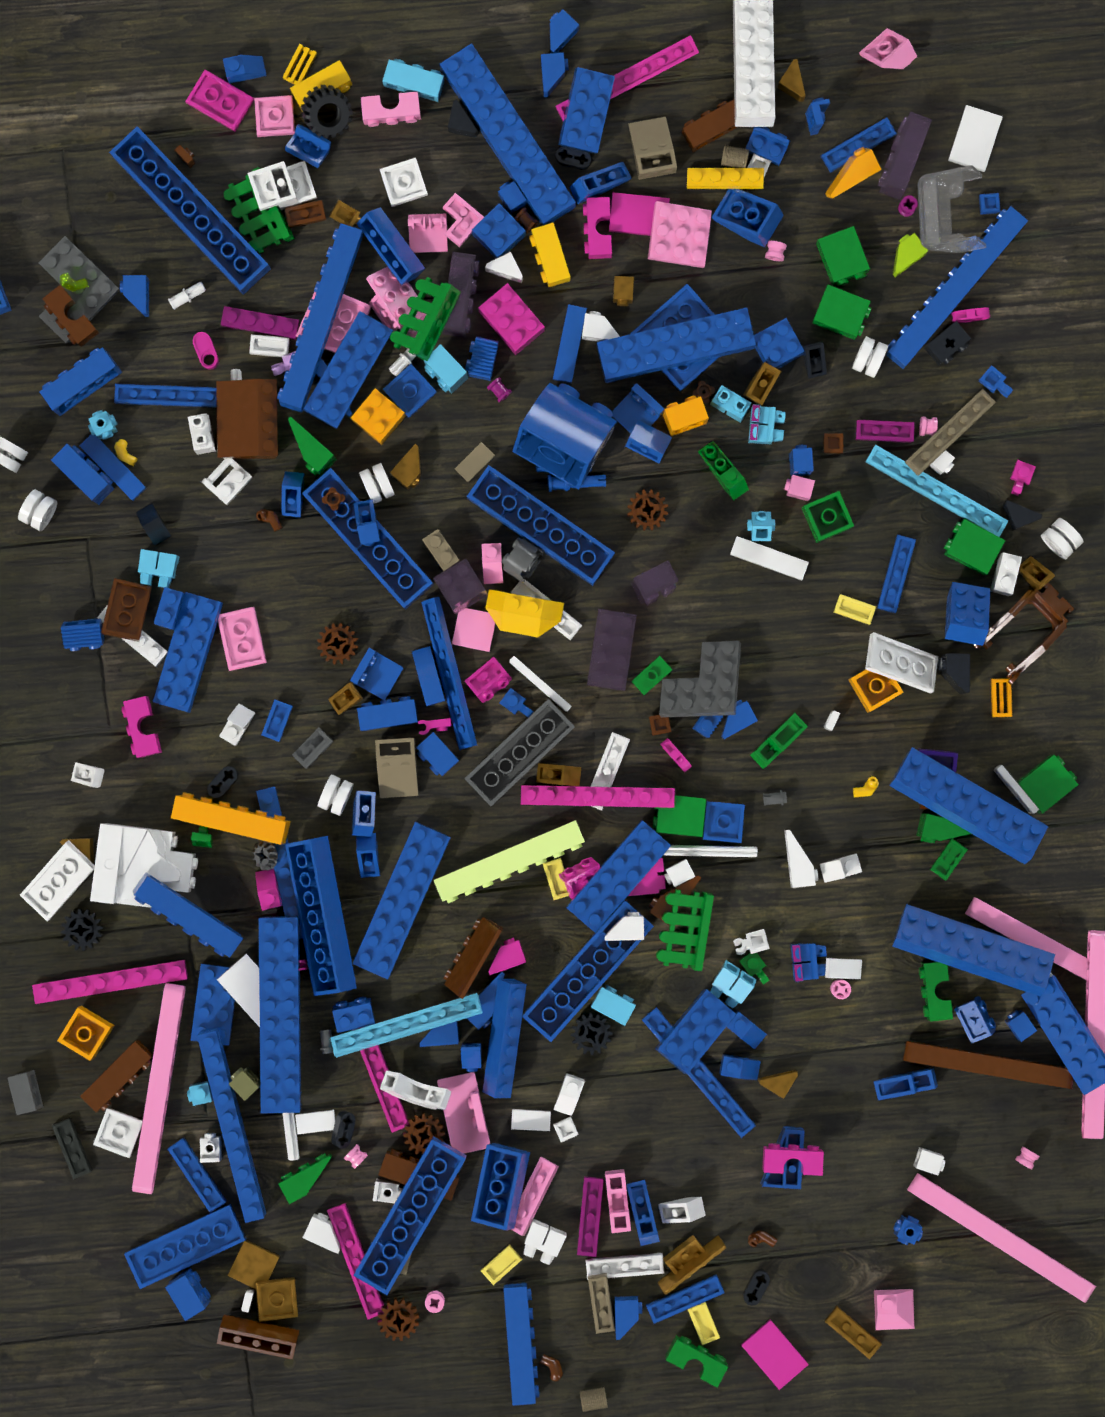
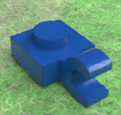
M992 365L979 379V382L992 393L998 389L1006 398L1013 391L1011 387L1003 382L1006 376Z
M511 688L499 703L514 715L518 710L528 718L533 714V711L523 704L526 699Z

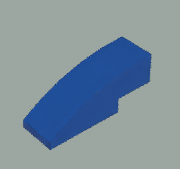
M431 647L412 651L426 706L444 702L445 698Z
M934 1067L874 1081L878 1100L911 1095L920 1091L936 1089L938 1086Z

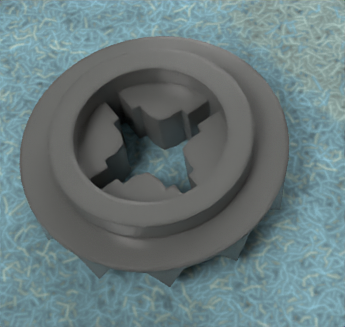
M261 840L255 844V849L252 853L255 855L253 860H256V866L260 867L261 870L273 869L278 860L277 850L273 843Z

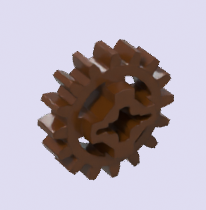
M652 489L647 494L645 490H642V495L636 492V499L630 498V502L633 504L627 506L631 510V512L627 513V516L633 517L630 522H636V528H639L641 525L643 526V531L647 527L653 531L654 525L660 528L659 522L665 523L666 520L663 515H668V512L664 511V509L668 508V504H663L665 497L660 499L659 492L654 495ZM649 498L656 500L658 504H653ZM642 499L641 507L635 509V506L638 503V501ZM646 503L649 509H653L650 512V518L649 515H647V512H643V510H645ZM660 512V516L654 521V514ZM641 516L645 518L646 523L642 522L637 517Z
M332 623L331 629L325 627L326 632L319 633L322 639H317V642L321 643V646H318L317 649L323 650L320 656H327V662L333 659L334 665H336L337 660L344 664V659L351 661L349 656L356 655L353 650L359 648V646L354 645L358 638H353L355 631L348 632L349 626L343 629L342 623L338 627ZM339 631L346 633L349 638L340 637ZM331 634L332 638L329 642L325 643L326 638ZM336 639L340 642H345L340 645L339 649L336 646H330L336 643ZM350 645L348 652L344 655V649ZM327 650H334L337 657L330 655Z
M422 1112L421 1117L415 1114V1120L409 1118L408 1122L410 1125H404V1129L407 1132H403V1137H408L404 1140V1143H410L408 1149L412 1150L415 1148V1154H418L419 1151H422L423 1154L427 1147L424 1144L430 1142L433 1136L444 1142L440 1138V1136L445 1135L444 1131H440L443 1128V1124H437L439 1118L437 1117L433 1120L431 1113L428 1117L425 1116L424 1112ZM424 1122L422 1125L416 1126V1124ZM431 1125L436 1128L437 1134L431 1131ZM424 1130H426L427 1135H424V1137L421 1139L420 1132L423 1133ZM411 1134L416 1136V1144L413 1142Z
M394 1298V1303L387 1300V1307L381 1306L383 1313L378 1312V1317L381 1319L377 1320L378 1325H382L380 1332L386 1331V1338L391 1335L392 1341H395L396 1337L403 1341V1336L409 1339V1332H416L414 1326H419V1321L416 1320L419 1318V1313H415L417 1311L416 1306L411 1308V1301L406 1304L404 1298L400 1302L397 1301V1298ZM400 1308H404V1309H406L408 1312H404V1311L401 1310ZM393 1309L392 1313L390 1315H387L388 1312ZM397 1313L399 1314L401 1319L400 1326H398V1322L396 1320Z

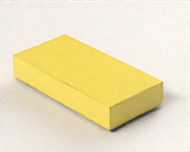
M840 594L833 613L870 625L876 606Z
M561 858L543 863L553 899L557 900L569 896L565 883L559 877V874L565 870Z
M509 1244L485 1265L481 1272L494 1285L522 1260V1257Z
M706 1302L688 1309L702 1345L720 1338Z

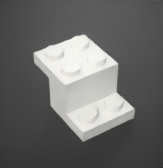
M283 161L248 173L260 211L278 205L281 210H284L287 207L317 199L305 161L286 167Z

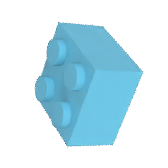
M441 344L431 353L428 361L424 360L425 371L432 379L434 377L438 379V385L444 392L449 391L452 394L468 379L467 372Z

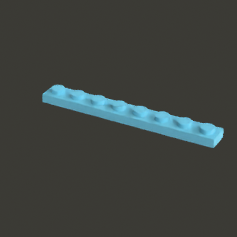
M877 445L873 447L865 461L963 519L1000 537L1008 523V520L930 475L922 472L917 476L905 461Z
M475 993L465 996L463 999L452 1000L331 1037L334 1056L337 1058L482 1014L479 995Z

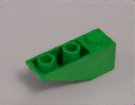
M714 441L698 451L733 501L749 490L745 478Z
M323 1153L315 1158L316 1162L310 1165L307 1162L298 1167L299 1171L296 1173L288 1172L281 1177L282 1180L279 1182V1186L289 1204L307 1195L331 1159V1153L327 1156Z

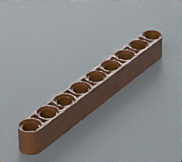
M906 1041L904 1061L1068 1089L1073 1088L1074 1079L1066 1067L913 1041Z

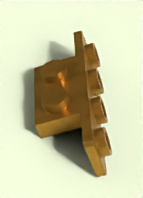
M692 1235L662 1258L672 1270L658 1282L663 1293L666 1295L674 1290L684 1280L691 1277L693 1273L704 1267L710 1260L726 1249L722 1239L717 1236L703 1247L695 1236Z

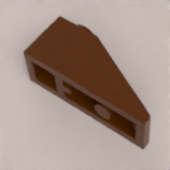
M696 875L694 878L663 893L658 899L654 897L648 906L651 908L649 912L663 921V913L672 911V905L665 901L666 894L674 893L675 889L681 890L680 894L690 895L701 877Z

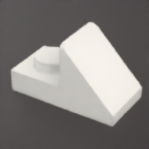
M238 704L227 718L228 722L219 737L237 746L253 719L255 712Z
M75 762L71 781L98 788L101 786L104 769Z
M857 854L819 864L824 882L843 879L862 872Z

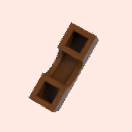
M61 285L42 298L46 303L44 308L50 315L55 314L58 318L55 322L62 330L66 328L70 333L67 337L74 345L77 343L82 347L99 334L85 315L77 320H70L68 318V310L76 303Z

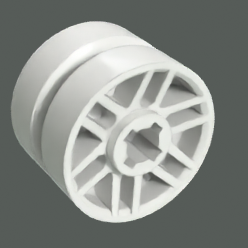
M866 336L855 358L852 369L862 372L864 367L867 366L865 374L874 378L885 356L888 345L879 342L873 350L875 340Z
M0 437V464L17 473L21 464L15 459L24 461L28 452Z
M381 463L372 466L374 475L371 474L369 469L359 472L370 499H373L374 504L382 501L381 492L386 499L395 495Z
M34 489L25 499L19 511L18 520L27 525L31 523V527L42 531L54 515L57 501L49 496L45 497L43 493Z
M1058 518L1051 525L1052 529L1048 528L1041 534V538L1056 555L1066 560L1073 553V549H1077L1084 541L1068 522Z
M331 774L319 799L318 807L328 810L332 804L331 812L340 816L348 802L354 784L344 780L339 787L341 778Z

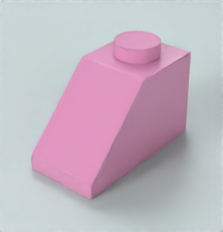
M501 543L482 544L484 584L503 583Z

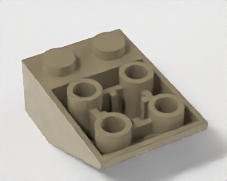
M666 117L628 123L638 179L676 173L677 164Z
M415 738L375 740L380 798L418 796Z

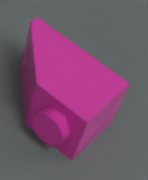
M274 868L255 872L257 892L262 911L282 906Z
M514 938L503 941L504 945L500 946L488 971L489 975L526 963L519 940L515 941Z

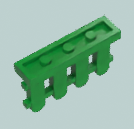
M248 175L245 176L246 180L234 186L233 183L228 185L229 189L225 190L224 198L228 201L235 200L237 206L233 207L231 213L235 218L243 217L245 223L240 225L239 231L245 236L251 235L253 240L248 243L256 252L262 254L264 253V248L274 243L277 246L282 244L281 239L287 242L295 239L279 205L269 208V211L266 209L262 210L261 215L251 220L249 219L248 214L259 209ZM252 191L254 197L242 203L240 197ZM273 222L276 223L277 228H274ZM268 226L270 231L257 237L256 231Z
M429 277L426 280L419 279L416 282L415 287L420 292L417 297L412 296L407 300V305L411 308L409 315L402 314L399 317V323L403 327L400 332L394 331L390 336V340L395 343V348L400 349L401 346L408 348L410 354H415L425 361H428L461 293L451 284L441 283L440 286L432 283L433 280ZM426 294L434 297L432 303L423 300ZM417 312L426 314L424 320L415 318ZM409 329L417 331L415 338L406 335Z
M675 889L674 893L670 892L665 896V901L672 905V911L664 912L662 915V920L669 924V930H663L659 934V939L666 943V949L658 950L656 958L663 962L664 966H669V963L682 964L683 968H688V965H690L693 970L702 971L714 895L703 891L701 896H699V892H694L693 895L680 894L681 890ZM678 906L691 907V913H677ZM675 925L688 926L687 933L675 932ZM672 944L685 945L684 952L671 950Z

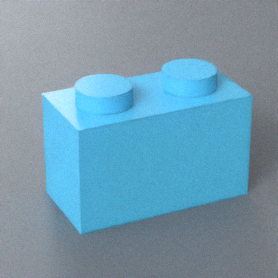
M609 985L606 988L601 986L591 1004V1008L625 1026L636 1006L633 1003L634 999L626 994L623 997L616 994L617 990Z

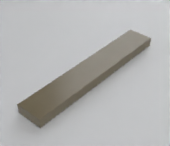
M982 389L905 463L919 476L996 402Z

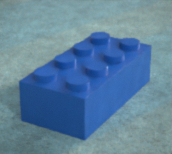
M580 67L575 68L558 145L594 154L598 153L615 76Z
M103 347L101 349H94L90 352L88 358L77 361L73 365L74 368L61 372L57 380L47 382L42 386V390L39 392L59 416L63 415L122 373L113 358Z
M703 989L657 1045L655 1050L681 1072L688 1074L735 1017L736 1013L709 990Z
M497 1143L486 1145L471 1221L506 1231L515 1229L530 1152Z

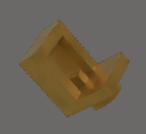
M340 200L337 201L329 216L337 222L351 227H356V223L361 219L359 211Z

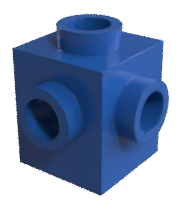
M901 1215L900 1220L896 1221L893 1228L894 1234L898 1237L897 1240L905 1245L909 1243L915 1245V1242L919 1241L923 1234L922 1226L918 1223L919 1220L912 1216L907 1218ZM908 1229H912L910 1235L906 1234Z

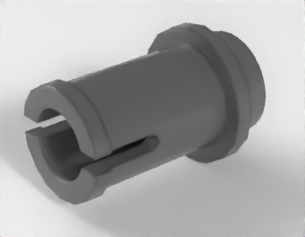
M780 790L778 793H764V806L787 803L786 792Z
M332 1029L320 1031L322 1046L320 1050H322V1054L334 1053L331 1042Z

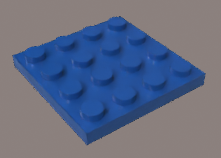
M686 284L630 334L715 314L692 288ZM720 357L661 371L681 392Z

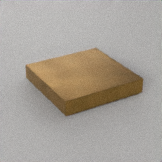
M245 1240L228 1276L256 1289V1282L269 1280L280 1256Z
M294 1277L256 1282L259 1322L298 1317Z

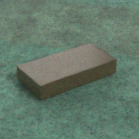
M481 442L455 470L469 483L495 455Z

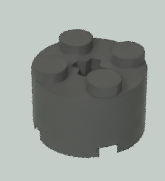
M517 538L512 546L514 549L510 554L507 553L501 563L504 564V571L524 583V577L529 578L540 563L538 557L539 555L543 556L544 551L525 538Z

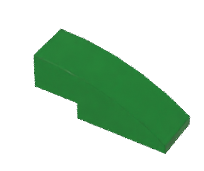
M794 713L750 756L764 769L808 726Z

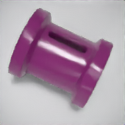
M905 196L898 206L899 213L904 217L911 216L918 206L917 199L913 196ZM906 203H908V206H912V207H911L910 209H908V207H906V206L904 207V205H905Z
M500 377L496 378L487 387L488 390H491L496 395L499 403L512 393L511 389L508 390L501 382Z

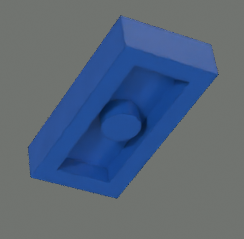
M274 699L261 735L280 742L293 706Z

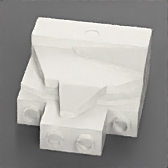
M110 823L100 824L90 901L151 907L147 903L142 905L137 902L133 894V889L146 872L174 891L191 892V888L194 889L196 878L193 877L194 869H197L198 858H195V853L173 851V847L176 848L178 836H175L173 831Z

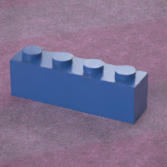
M381 207L367 212L356 223L401 285L415 280L425 270L423 264Z

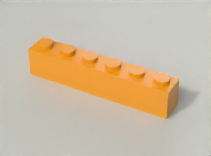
M182 793V795L175 797L171 815L172 819L280 845L286 844L291 822L285 820V816L274 814V817L267 816V812L256 810L255 813L249 812L247 807L237 806V808L230 807V803L222 801L216 804L212 803V799L201 797L199 800L189 793Z

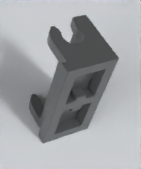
M318 727L292 755L305 769H308L334 741Z
M34 1070L7 1078L17 1115L36 1111L44 1107Z

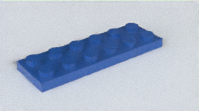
M359 311L303 411L337 429L391 336L393 329Z
M188 592L185 593L153 699L154 703L188 713L191 712L222 609V602Z
M641 820L566 908L596 933L671 845Z
M1055 975L1049 977L1047 988L1041 997L1028 992L1023 993L1021 996L1083 1095L1105 1084V1054Z
M231 1204L127 1251L124 1255L139 1288L142 1289L245 1241L246 1237Z

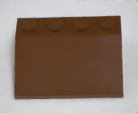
M277 379L216 381L217 458L275 459L278 456Z
M484 916L481 920H476L472 927L475 932L472 937L467 936L463 943V946H465L463 953H457L453 960L456 965L453 970L448 969L443 978L446 980L444 985L461 999L466 995L503 930V927Z

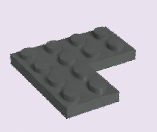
M66 236L39 262L75 301L76 304L68 310V318L70 320H77L85 315L91 321L120 291ZM45 309L39 317L68 344L70 339L67 335L70 333L66 328L62 330L55 322L58 319L55 314L50 315Z
M740 641L702 642L699 678L662 679L659 715L661 717L736 715L741 652Z

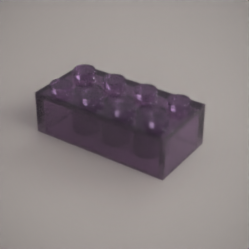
M911 111L908 117L904 116L898 129V133L901 134H897L891 147L894 153L890 152L884 166L887 170L883 171L878 182V186H881L879 193L898 200L901 199L907 188L932 119Z
M459 252L452 253L448 284L453 285L461 293L444 326L443 335L466 338V333H470L471 318H469V314H473L474 310L472 295H476L477 290L476 280L474 279L475 276H479L480 269L479 261H476V255Z
M666 561L634 577L631 586L640 604L645 603L648 606L656 602L660 595L666 597L672 594L677 588L676 585L679 580L669 561Z
M598 609L587 686L625 692L637 615Z

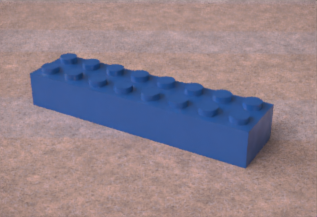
M747 308L597 342V350L605 383L748 351L756 346Z
M489 465L467 495L469 501L521 537L542 549L544 553L592 586L615 555L614 551Z
M331 468L302 493L405 610L434 585L378 520L380 541L361 544L354 503L361 501ZM332 487L339 494L345 496V501L339 504V508L336 511L331 510L328 504L322 502V497L326 496L329 492L328 490Z
M913 747L906 754L889 785L1023 864L1032 859L1048 828L1044 823Z
M418 822L414 823L353 961L354 965L389 979L449 844L450 836Z
M328 836L285 844L314 996L356 989Z
M626 900L618 906L598 931L591 936L522 1014V1017L550 1042L553 1041L640 943L641 940L605 941V935L623 916H628V912H638ZM644 917L645 937L654 925Z
M906 904L902 912L892 947L1040 997L1047 988L1055 958L1053 953Z
M432 1137L353 1276L388 1295L466 1160L467 1155L438 1138Z

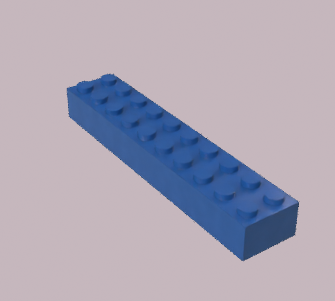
M471 43L440 63L441 72L512 181H515L540 224L544 226L553 223L576 207V202L473 44Z
M138 126L109 152L118 164L243 295L271 270L268 263Z
M299 916L259 918L261 1113H300Z

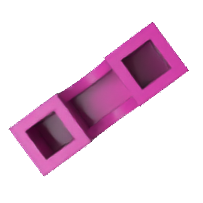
M610 197L587 198L586 204H583V216H587V223H584V235L588 234V242H584L585 253L589 254V259L612 258L611 235H601L596 230V225L599 222L610 220Z
M144 696L124 701L122 713L124 718L127 717L129 725H126L128 736L132 737L131 750L133 755H136L137 758L162 753L158 734L145 735L140 728L141 721L144 718L153 716L149 697Z
M769 1143L768 1146H763L762 1170L764 1173L783 1174L786 1161L794 1158L801 1161V1172L803 1175L823 1176L824 1152L822 1149H819V1146L808 1145L806 1149L799 1148V1145L789 1144L787 1148L780 1147V1144Z

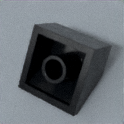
M970 654L941 655V659H938L937 664L938 670H941V676L959 694L970 693Z

